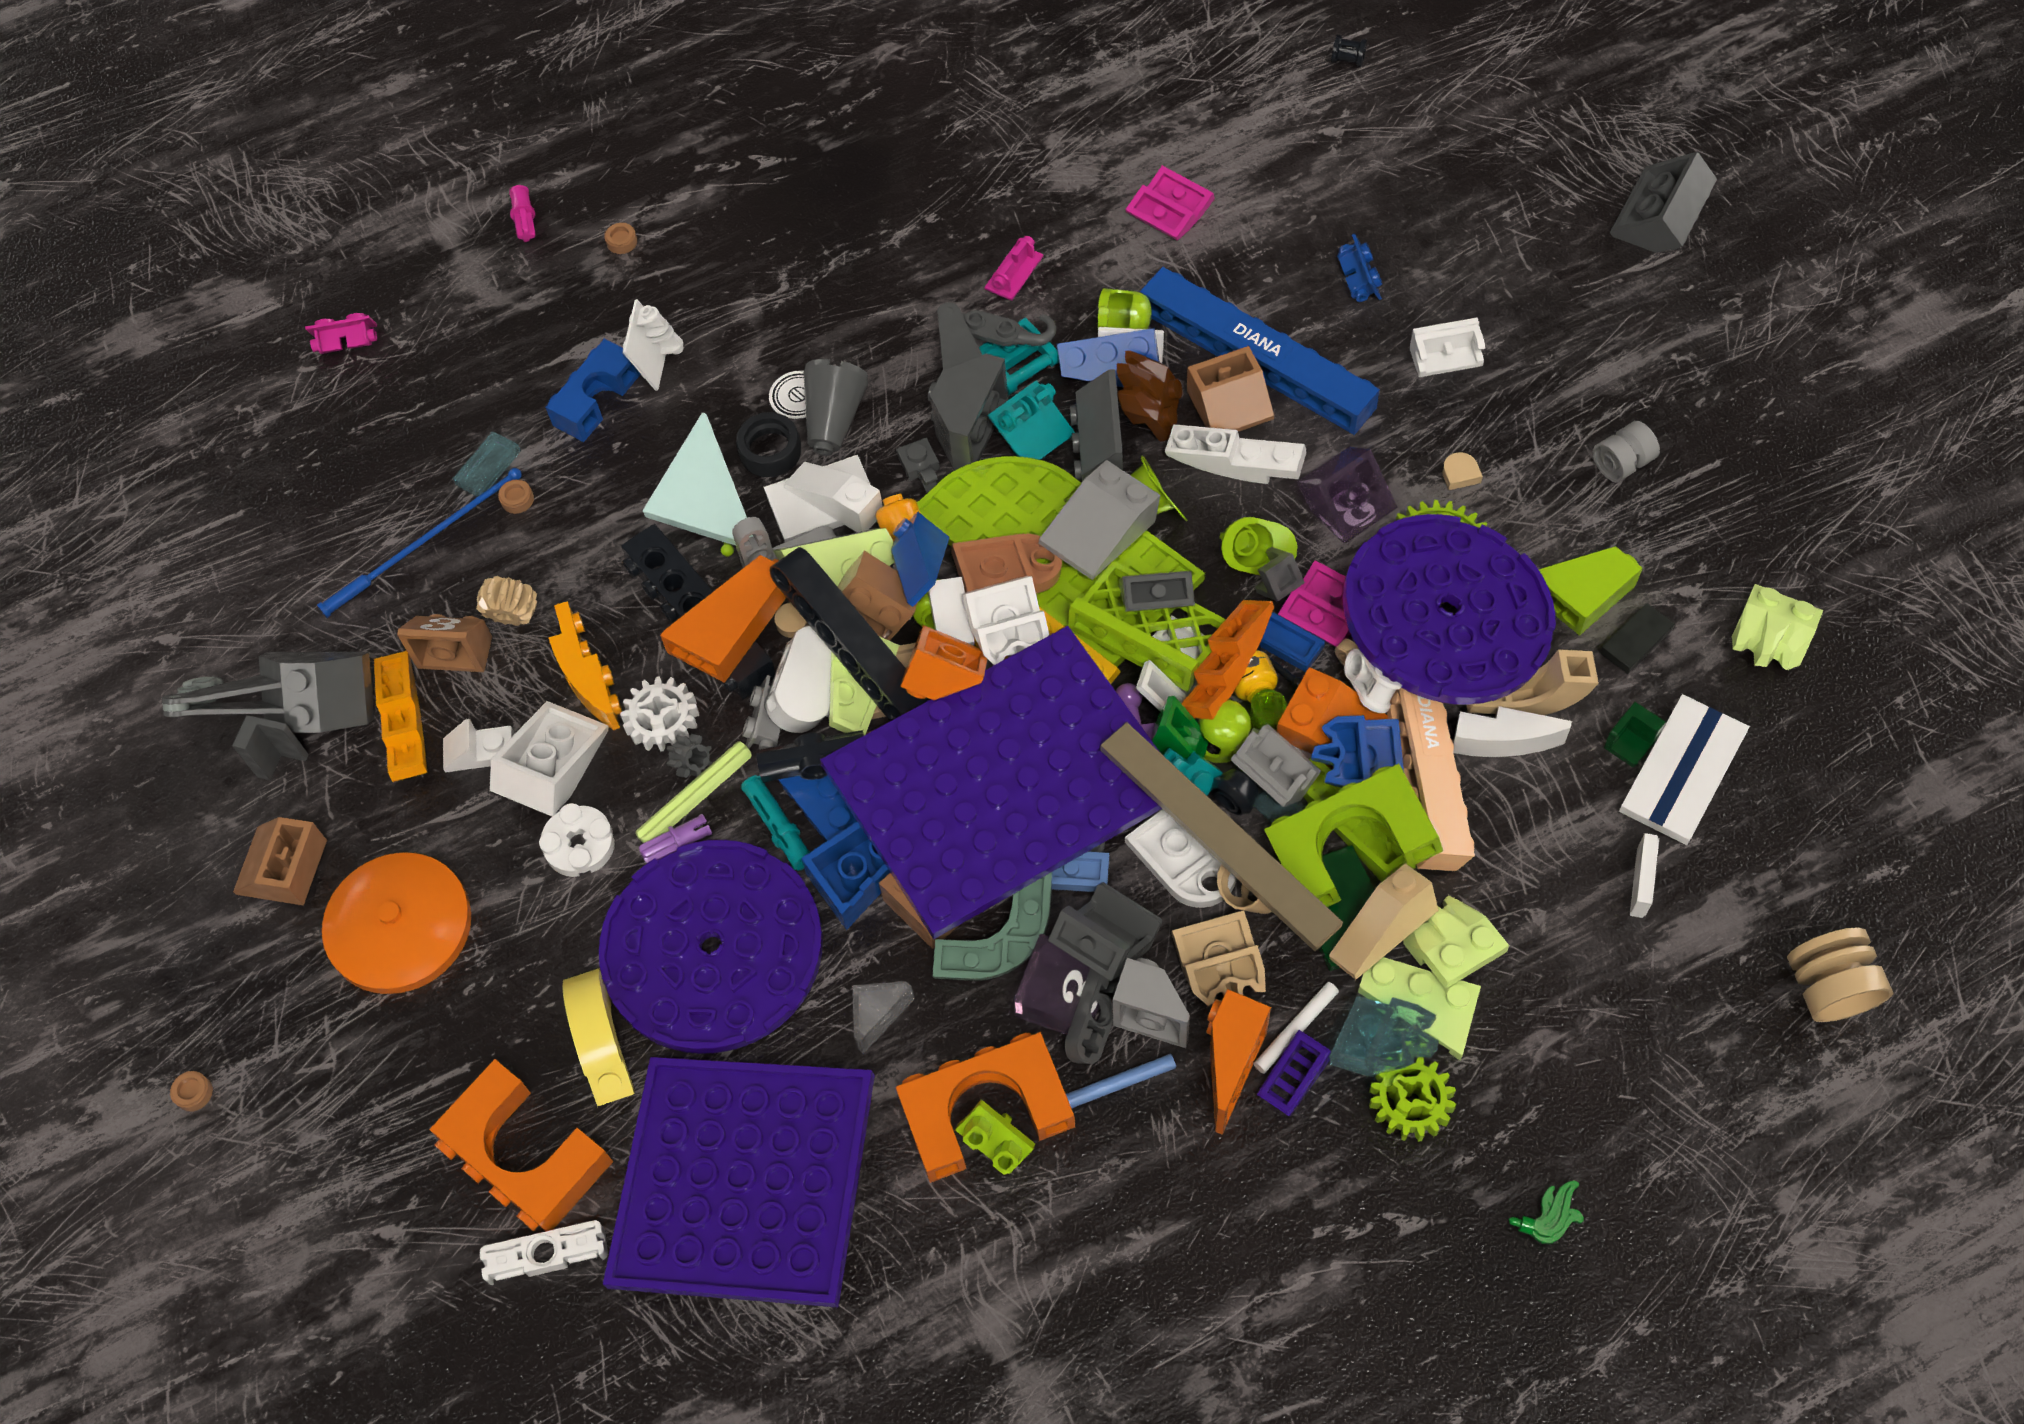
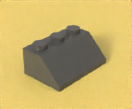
M1699 152L1646 166L1612 227L1610 234L1614 238L1655 253L1670 249L1675 250L1683 246L1717 181V178Z
M1110 369L1076 391V405L1070 406L1071 426L1078 425V433H1072L1073 453H1080V460L1074 461L1075 478L1082 480V482L1105 460L1123 470L1115 369Z

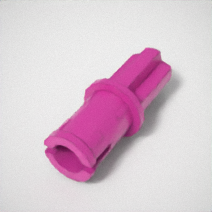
M516 185L509 191L512 203L510 216L515 222L517 238L523 239L524 242H529L531 238L535 237L533 222L535 210L530 203L529 189L523 185Z

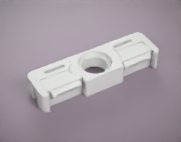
M597 1220L485 1245L480 1249V1260L483 1261L485 1266L481 1269L482 1277L490 1285H494L493 1279L498 1281L524 1274L531 1277L568 1268L567 1262L569 1264L597 1258L598 1255L604 1260L608 1256L605 1229ZM549 1242L553 1244L554 1254L552 1258L545 1263L536 1262L534 1259L535 1249L542 1243Z

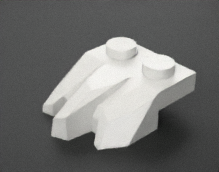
M1024 576L962 593L971 632L983 655L993 665L1003 661L1005 656L1008 655L1009 658L1049 636L1045 613L1039 609L1032 576Z

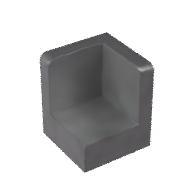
M1271 547L1266 550L1270 562L1258 569L1263 581L1256 585L1255 589L1258 594L1279 601L1305 582L1293 554Z

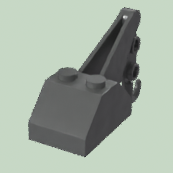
M951 302L939 306L937 315L943 371L938 381L931 384L928 392V401H931V421H934L936 437L954 470L980 460L995 428V425L987 415L1008 401L1005 359L990 354L982 355L974 338L1001 346L1018 344L1029 346L1045 345L1053 339L1057 328L1054 320L1049 316L1040 315V320L1047 324V330L1042 334L1028 332L1012 319L979 310L961 313L960 308Z

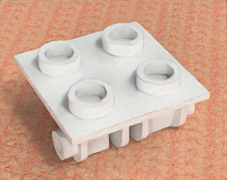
M637 299L634 301L632 314L629 318L627 336L623 344V354L653 389L657 391L666 354H680L684 348L683 340L674 332L672 326L662 317L656 307H651L650 305L643 307Z

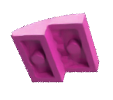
M1162 165L1147 187L1145 185L1141 186L1125 210L1126 213L1175 240H1179L1201 218L1215 197L1213 192Z
M1315 560L1303 578L1305 583L1291 592L1278 615L1321 638L1326 643L1337 647L1351 634L1343 609V587L1346 576Z

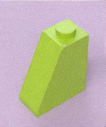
M1615 546L1538 570L1550 590L1555 616L1580 636L1636 586L1643 568L1638 565L1634 557L1625 554Z

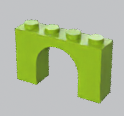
M1399 763L1392 767L1386 766L1378 769L1370 778L1360 783L1347 784L1337 794L1325 800L1318 799L1312 801L1304 810L1292 816H1282L1273 821L1271 826L1264 829L1281 865L1326 907L1341 901L1323 864V846L1329 834L1344 822L1353 819H1370L1385 826L1394 837L1410 867L1444 851L1436 830Z

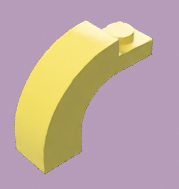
M600 969L563 980V998L572 1038L584 1076L588 1078L597 1106L633 1095L635 1089L616 1036L611 1015V1000L603 982Z

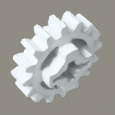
M660 676L655 678V684L649 685L644 680L642 681V690L639 691L635 688L630 690L633 696L632 700H623L626 709L620 712L624 722L623 727L627 735L631 736L635 745L643 741L644 747L648 751L654 744L658 745L660 752L664 751L666 743L673 745L677 742V735L689 738L687 728H697L694 717L699 716V710L693 692L689 693L685 683L677 686L675 679L670 677L666 684L662 683Z

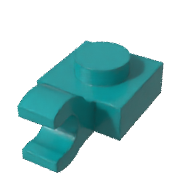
M1171 748L1163 755L1206 796L1211 791L1214 778L1223 774L1218 767L1194 751L1188 759H1185Z

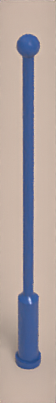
M517 468L510 469L508 476L368 575L362 574L323 603H318V609L326 618L330 617L332 612L368 588L374 578L500 490L506 482L519 480L522 475L521 471Z

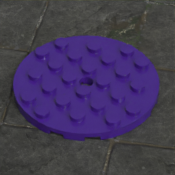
M1426 514L1394 521L1380 528L1376 535L1362 544L1354 556L1345 577L1343 587L1344 615L1349 631L1360 651L1390 681H1397L1402 685L1401 688L1415 695L1441 703L1460 705L1481 704L1503 698L1520 689L1535 675L1551 649L1552 635L1556 626L1553 599L1536 565L1525 553L1520 555L1506 543L1508 538L1483 524L1478 528L1460 522L1461 517ZM1448 602L1450 605L1455 606L1457 609L1456 614L1453 616V613L1440 608L1441 603Z
M707 840L677 847L676 852L668 854L659 860H656V858L651 860L631 877L632 881L623 890L621 895H616L602 926L599 943V965L603 982L616 1009L644 1037L659 1045L677 1051L697 1054L719 1053L741 1048L762 1039L780 1027L795 1013L810 992L820 967L823 949L822 925L817 906L805 882L791 866L768 854L767 850L752 844L730 840ZM710 937L719 938L722 945L720 944L717 950L711 952V954H707V952L702 950V944L706 939Z

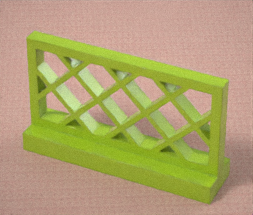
M1113 561L1082 599L1077 597L1070 605L1069 628L1142 668L1144 662L1151 660L1177 687L1188 692L1196 680L1194 671L1212 652L1207 641L1212 634L1201 636L1198 625L1210 624L1219 628L1226 619L1196 603L1195 606L1177 607L1186 611L1188 618L1171 620L1168 610L1177 608L1125 612L1124 606L1117 607L1114 597L1121 596L1120 587L1111 588L1109 581L1114 575L1122 577L1141 574ZM1108 598L1111 608L1100 609L1092 605L1091 602ZM1162 611L1164 621L1147 623L1144 613ZM1138 614L1140 624L1130 625L1122 621L1120 616ZM1192 627L1195 637L1177 639L1174 629ZM1168 630L1170 640L1160 641L1152 637L1150 632ZM1198 646L1200 655L1197 659H1194L1181 652L1180 648Z

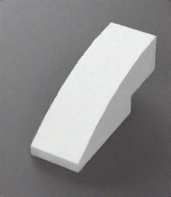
M1500 706L1495 718L1460 711L1453 739V753L1480 757H1506L1545 751L1565 744L1572 721Z

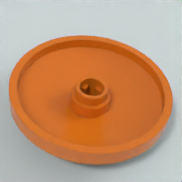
M393 853L375 858L350 873L332 894L322 921L324 949L336 970L347 981L363 990L380 994H396L420 988L443 974L461 953L471 926L469 898L457 876L446 865L432 857L417 853Z

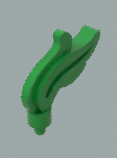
M1570 1181L1565 1183L1557 1190L1554 1196L1552 1193L1555 1187H1549L1541 1199L1542 1212L1539 1218L1532 1219L1522 1216L1521 1219L1511 1217L1509 1223L1519 1227V1232L1531 1235L1542 1244L1556 1242L1564 1235L1571 1223L1581 1224L1584 1220L1580 1211L1570 1209L1572 1194L1579 1186V1182Z

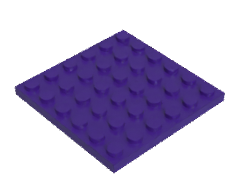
M650 1057L603 1285L607 1289L839 1308L875 1078L872 1070Z

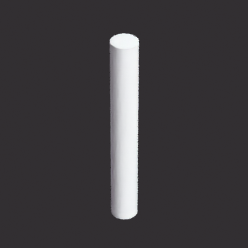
M1327 982L1256 1059L1253 1064L1261 1073L1265 1074L1284 1053L1297 1031L1303 1032L1339 993L1337 987L1331 982Z

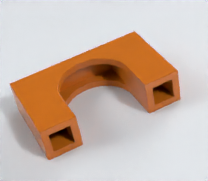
M1041 1032L1034 1035L1031 1033L1020 1034L1014 1037L1010 1044L997 1049L994 1046L983 1048L976 1052L973 1058L962 1062L959 1060L946 1062L936 1072L925 1076L924 1074L911 1075L904 1079L901 1085L896 1086L900 1103L930 1183L966 1169L964 1157L951 1125V1115L959 1097L973 1086L983 1083H998L1014 1090L1026 1106L1039 1141L1075 1128L1074 1113Z
M494 1059L429 1129L439 1139L434 1146L450 1160L456 1155L465 1162L461 1169L478 1184L483 1178L493 1186L489 1193L504 1207H507L512 1202L521 1211L516 1217L533 1232L538 1226L545 1232L553 1230L613 1161L605 1150L580 1129L576 1128L554 1154L539 1167L526 1172H510L499 1168L494 1158L496 1135L505 1121L526 1100L531 1092L520 1079Z

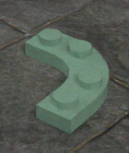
M1052 872L1013 894L1009 920L1000 932L990 938L977 941L935 939L933 978L987 980L1007 974L1023 964L1038 948L1047 930L1051 908Z

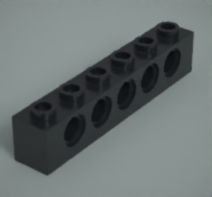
M655 523L621 545L626 557L622 561L624 567L633 578L637 575L643 581L641 586L651 600L657 598L662 603L660 608L671 623L675 620L677 621L713 592ZM755 641L726 682H722V684L730 693L735 690L744 700L752 694L755 685L761 686L767 675L771 676L770 681L774 679L776 672L772 659Z

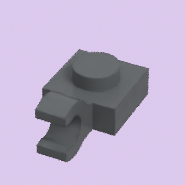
M927 437L896 449L897 457L909 481L919 478L927 494L937 485L936 480L938 478L935 471L940 470L939 461Z

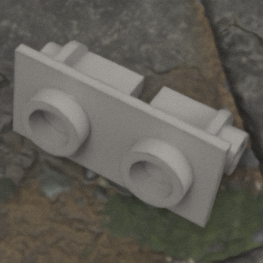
M769 675L766 676L761 686H754L750 697L749 705L754 707L752 717H747L742 732V737L747 738L746 746L749 749L753 743L759 745V749L776 747L778 744L781 728L769 719L770 717L765 708V702L771 688L769 686L771 676Z

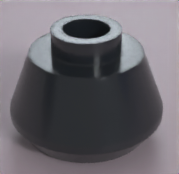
M1231 769L1214 778L1211 792L1218 803L1235 815L1249 814L1253 809L1258 795V788L1256 786L1257 783L1241 769Z

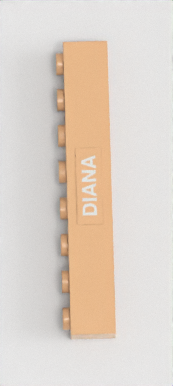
M1401 688L1395 691L1390 700L1391 706L1387 712L1388 719H1399L1404 773L1436 830L1444 850L1418 863L1417 869L1457 871L1471 860L1475 854L1474 841L1470 835L1467 820V807L1464 804L1460 787V774L1457 771L1453 753L1454 745L1452 739H1450L1447 725V711L1443 703L1426 699Z

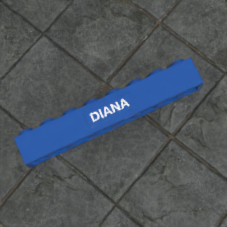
M1162 267L1140 291L1150 300L1151 318L1216 356L1249 346L1263 371L1266 385L1353 435L1359 431L1377 409L1380 389L1375 387L1370 381L1357 377L1347 371L1342 365L1334 364L1320 356L1315 350L1306 348L1292 340L1287 334L1280 333L1265 325L1259 318L1251 317L1242 312L1234 304L1219 299L1206 288L1196 286L1179 273H1173Z

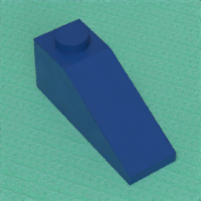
M919 512L910 520L904 518L893 531V535L896 537L891 548L907 603L912 607L935 585L949 541L947 534Z

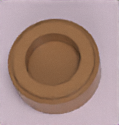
M616 223L605 232L604 237L607 247L613 253L625 254L632 251L637 245V236L630 224Z
M523 480L506 482L498 493L499 501L504 510L513 514L526 511L534 501V495L529 484Z
M188 1071L179 1075L174 1080L170 1089L172 1101L182 1110L190 1112L203 1108L209 1102L213 1093L210 1080L197 1071Z

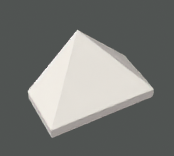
M1151 660L1144 662L1136 689L1160 712L1168 696H1175L1182 703L1187 695Z

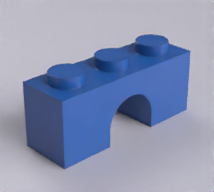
M604 338L597 348L591 350L579 369L570 375L567 383L561 390L550 398L545 408L555 428L584 442L603 420L597 401L592 397L601 391H613L623 396L637 380L641 373L623 354L622 347Z

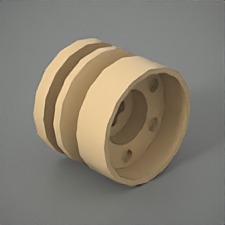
M1846 928L1829 932L1799 945L1787 956L1792 970L1797 971L1794 975L1798 984L1811 985L1805 990L1803 997L1814 1021H1837L1864 1013L1889 1000L1894 994L1882 966L1869 965L1877 955L1874 947L1868 946L1871 941L1866 929Z

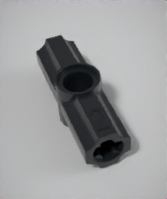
M863 730L825 737L821 733H807L797 737L792 744L757 750V763L762 783L800 776L807 780L824 778L827 774L821 766L820 759L864 736Z

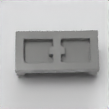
M1269 724L1264 725L1258 733L1253 731L1231 758L1234 764L1282 807L1301 801L1321 772L1318 767Z

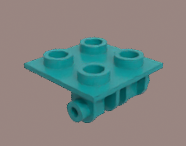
M1037 380L987 415L1018 457L1040 460L1072 437V433H1075L1052 402L1056 391L1049 383L1044 385L1039 384Z

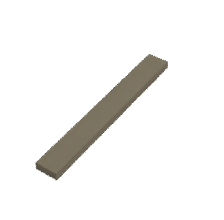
M1128 722L1100 745V751L1314 951L1318 950L1342 927L1343 922Z

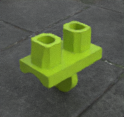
M982 1099L957 1124L955 1131L963 1136L965 1144L973 1150L979 1149L993 1161V1167L1003 1175L1010 1174L1035 1147L1033 1141L1011 1124V1116L1007 1113L1000 1115Z

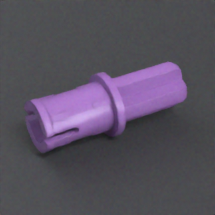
M703 814L675 828L669 826V831L641 844L639 850L644 861L649 863L654 858L659 860L668 854L676 852L677 847L694 843L706 836L712 835L709 825L694 831V829L706 824L707 821Z

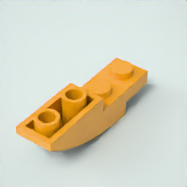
M568 601L554 605L562 634L549 637V641L569 686L581 703L599 721L609 725V728L612 730L619 729L620 725L617 715L622 712V708L617 694L611 695L609 686L614 685L609 665L602 666L597 654L592 655L587 640L581 641L579 633L585 632L580 613L573 614Z

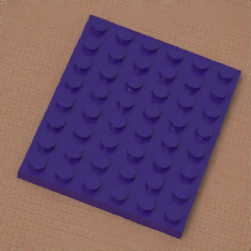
M1069 626L986 669L981 684L937 700L931 699L820 759L822 768L933 939L938 938L1162 809L1100 751V745L1126 722L1157 750L1158 748Z

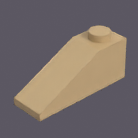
M1406 863L1376 887L1329 954L1330 960L1355 980L1358 979L1439 911L1432 882Z

